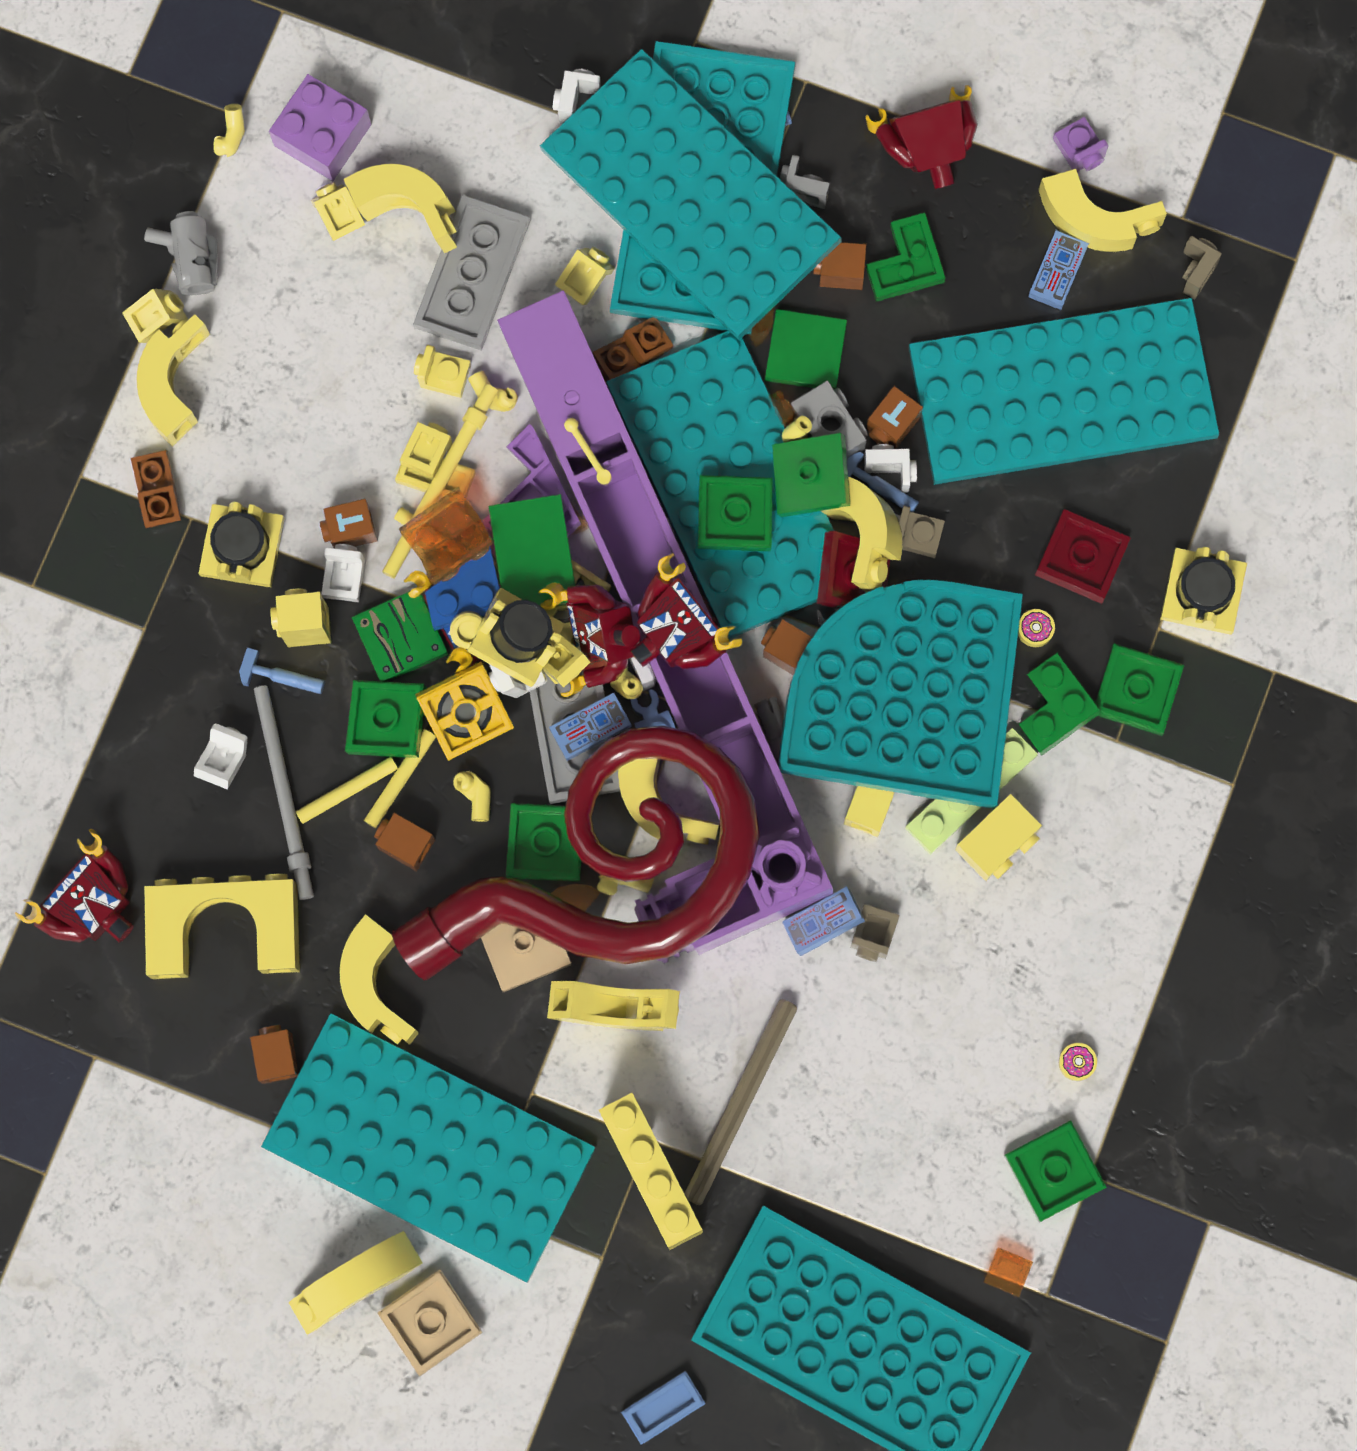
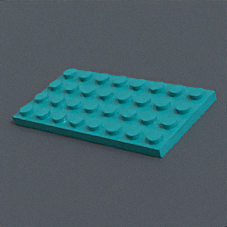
M656 41L653 60L777 176L795 62ZM623 230L610 304L611 314L644 319L653 317L657 318L658 321L728 331ZM752 329L749 330L746 334L751 335Z
M642 49L540 145L541 151L738 340L751 330L841 243V237Z
M1192 298L909 344L918 402L923 407L921 418L934 485L1216 439L1219 436Z
M728 330L606 381L607 388L701 591L708 601V606L716 618L718 627L735 626L734 629L730 630L728 639H732L817 602L825 532L834 530L827 515L821 511L787 517L777 515L772 445L784 443L782 432L785 427L743 339L738 340ZM700 475L773 478L771 551L698 549Z
M331 1013L261 1146L279 1157L526 1283L529 1282L596 1147Z
M765 1206L760 1210L691 1341L890 1451H980L1031 1352Z

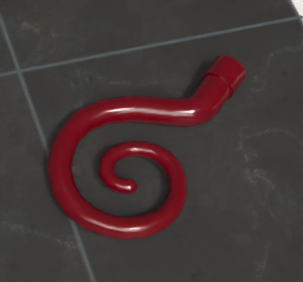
M667 726L632 728L607 740L583 762L569 787L564 812L568 840L583 863L600 875L624 882L652 879L673 866L684 844L682 821L670 804L655 797L646 798L639 805V813L645 820L654 822L660 830V839L655 849L643 856L627 857L613 853L601 844L594 832L592 822L596 799L606 779L622 766L637 759H662L681 763L698 774L710 788L720 810L721 833L714 863L701 885L685 903L659 919L624 922L595 916L541 888L517 878L498 876L480 878L461 887L435 907L425 908L393 931L392 938L399 953L416 975L427 981L461 957L464 949L496 926L508 924L578 956L622 964H633L672 957L712 931L733 907L751 875L760 834L755 798L740 768L719 747L694 732Z

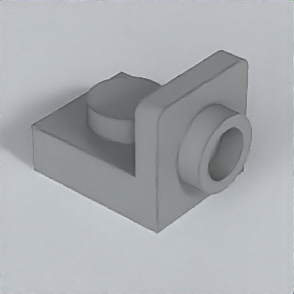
M792 155L790 166L783 165L780 180L806 205L825 209L829 183L824 182L823 179L815 175L797 176L800 156Z

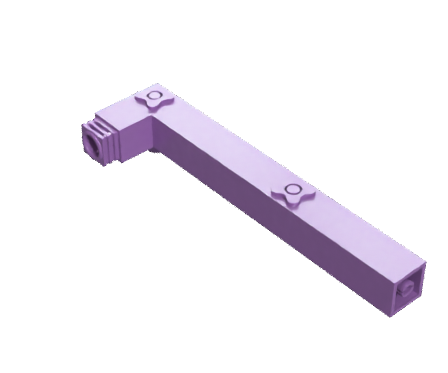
M564 290L498 319L497 321L618 594L622 602L630 608L633 626H636L640 632L639 641L641 642L646 636L637 624L639 620L638 609L647 586L659 571V560L671 553H674V556L670 559L672 569L675 570L683 562L686 565L685 571L673 577V581L679 578L711 618ZM568 418H575L578 421V429L603 469L611 473L612 480L609 484L602 485L598 482L597 472L572 432H568L565 429L564 423ZM727 652L707 667L682 669L675 666L671 668L661 655L650 662L678 728L694 732L719 747L740 768L755 798L760 834L751 875L733 907L712 931L673 955L675 958L680 957V953L685 950L687 953L696 950L698 955H701L811 906L833 894V887ZM702 780L704 787L708 793V796L712 802V805L716 811V814L720 820V810L713 796V793ZM715 858L664 880L667 886L660 889L659 894L655 896L652 893L648 894V899L641 901L640 898L635 900L636 906L634 910L638 921L659 919L684 904L701 885ZM668 958L656 959L664 964L669 962Z

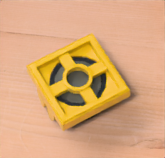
M482 662L415 694L448 761L514 728Z

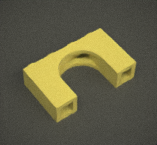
M287 874L265 875V881H251V876L241 875L228 877L229 882L214 883V878L199 877L193 878L192 884L177 885V880L160 879L155 880V886H144L146 975L151 979L189 977L188 939L191 925L204 909L223 902L239 904L248 909L253 916L257 929L258 970L262 974L300 972L298 890L296 882L293 879H288Z
M633 1093L599 1109L669 1250L702 1234L703 1230Z

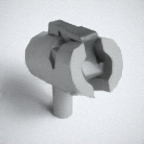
M193 211L181 212L176 215V219L171 221V232L149 227L146 229L144 237L146 242L167 246L169 253L174 255L175 263L171 265L181 294L201 295L214 290V285H217L218 242L214 236L207 234L206 222L203 217L198 216Z

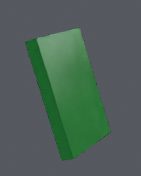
M561 494L489 506L502 589L522 600H528L541 606L546 600L553 599L549 593H539L540 590L550 583H559L565 590L568 589V586H575ZM562 601L557 606L566 605L568 601Z

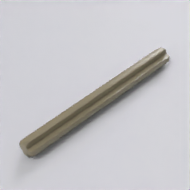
M785 999L779 1000L684 1193L687 1200L696 1205L703 1203L797 1012V1006Z

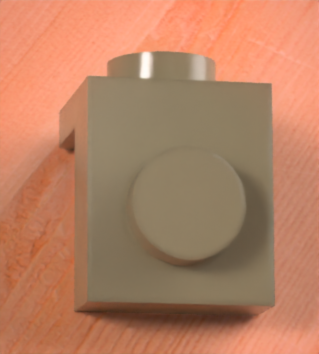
M864 904L861 913L865 922L857 925L850 948L857 950L856 956L877 962L878 957L884 959L887 957L900 915Z

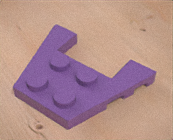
M529 424L506 447L531 474L500 504L561 494L567 535L569 537L581 523L537 433ZM451 500L429 521L435 530L477 550L484 545L490 544L492 556L496 558L490 514L479 524H476Z

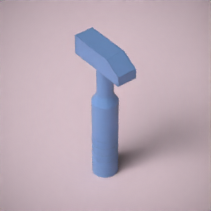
M857 452L848 457V477L856 476L867 483L871 490L895 503L900 508H903L905 505L911 507L910 512L915 511L919 504L917 500L901 492V490L880 477L871 476L857 467L864 454Z
M246 649L239 670L244 686H249L252 674L254 673L269 677L273 682L322 694L325 680L277 667L270 669L256 665L259 655L258 650Z

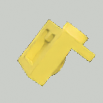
M332 182L315 191L318 197L312 199L311 202L317 209L333 241L365 225L346 186H336L335 182Z
M596 247L577 249L555 285L562 291L564 290L566 294L581 305H587L605 276L612 274L615 267L608 263L609 256Z
M162 289L150 290L123 312L139 343H148L158 329L162 332L172 323L178 324L184 319L188 320L183 311V302L178 295L170 290Z
M427 345L424 354L419 353L417 356L414 374L418 375L417 378L421 388L462 398L471 362L466 359L438 353L435 351L434 346Z
M417 422L400 458V463L434 478L446 451H449L452 446L451 436L447 435L448 431L438 424L429 422L426 426Z
M562 636L561 640L554 647L556 649L554 654L542 670L555 684L559 683L564 688L572 679L579 675L590 661L579 649Z

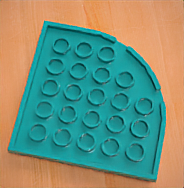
M912 580L905 581L903 584L876 588L844 605L817 630L795 667L786 700L778 758L780 772L995 809L998 806L1023 594L948 581Z

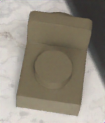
M1191 236L1186 243L1184 254L1194 260L1182 278L1187 281L1183 293L1195 300L1217 267L1222 253L1218 252L1217 247L1210 241L1203 238L1198 240Z
M904 505L902 514H895L902 533V550L935 558L945 521L910 512L911 507Z

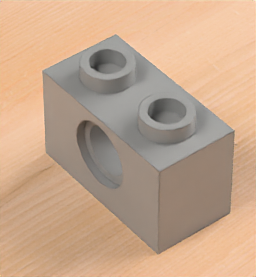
M826 381L791 402L790 414L794 420L800 416H806L812 423V429L808 432V438L842 433L845 435L847 459L849 456L865 450V437L868 436L867 431L859 418L852 419L846 410V407L849 405L839 388L833 390L829 382ZM833 418L840 423L841 427L835 431H828L822 427L821 423L825 419Z

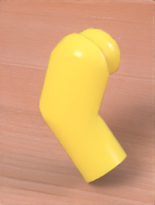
M229 104L224 107L227 128L226 137L217 136L214 139V152L218 156L227 155V157L234 155L241 143L245 130L242 106L240 104Z
M484 371L477 372L468 378L477 397H479L485 384L491 385ZM508 387L506 389L496 388L498 392L489 409L501 412L512 410L518 401L515 390Z
M800 416L789 424L782 432L783 442L807 439L808 432L812 429V423L809 418Z
M628 666L617 680L610 682L611 687L626 699H636L643 691L640 680L628 671Z
M473 772L457 773L454 777L453 785L456 790L472 801L471 820L477 822L489 821L490 787Z
M600 875L597 889L601 893L614 895L617 892L618 885H626L648 893L653 885L654 878L624 882Z

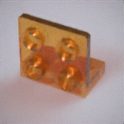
M459 487L399 528L402 536L422 561L426 573L434 585L440 581L445 582L453 578L459 572V568L470 560L474 561L483 557L494 543L482 518Z

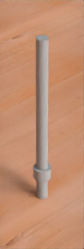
M266 685L254 688V693L290 856L287 857L289 871L294 873L299 899H310L314 897L308 871L311 868L309 853L304 852L269 688Z

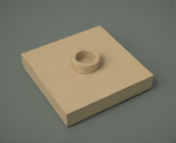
M508 924L498 925L481 937L502 992L571 966L565 949Z
M441 1269L377 1313L419 1376L483 1333Z

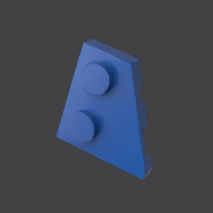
M490 544L482 546L425 592L434 631L450 627L453 618L464 611L476 612L484 618L496 592L500 589Z

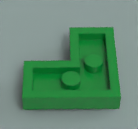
M922 213L891 222L890 228L899 256L866 265L876 302L945 283V275L926 214Z
M1057 653L1027 674L1047 701V704L1021 722L1019 726L1041 756L1101 714L1100 709Z

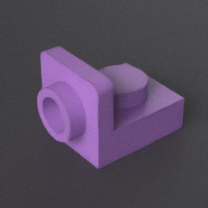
M1085 117L1054 133L1053 136L1054 142L1072 170L1076 169L1078 172L1085 168L1086 171H1090L1098 167L1105 160L1104 157L1109 145L1105 139L1099 141Z

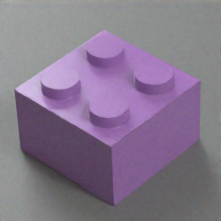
M307 74L270 128L269 134L276 148L329 180L334 181L372 124L366 108Z

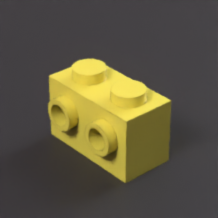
M290 589L285 591V595L276 596V607L270 610L271 624L273 630H276L277 636L282 637L287 647L331 643L329 608L320 592L307 593L306 589Z
M1010 794L957 845L955 850L985 881L992 875L999 879L1013 866L1010 858L1019 849L1025 854L1040 840L1036 833L1042 825Z

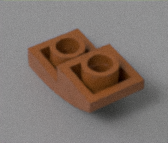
M652 317L626 330L623 337L593 351L592 354L606 382L653 362L672 349L674 345L657 318Z
M164 450L131 458L145 528L181 521L168 451Z

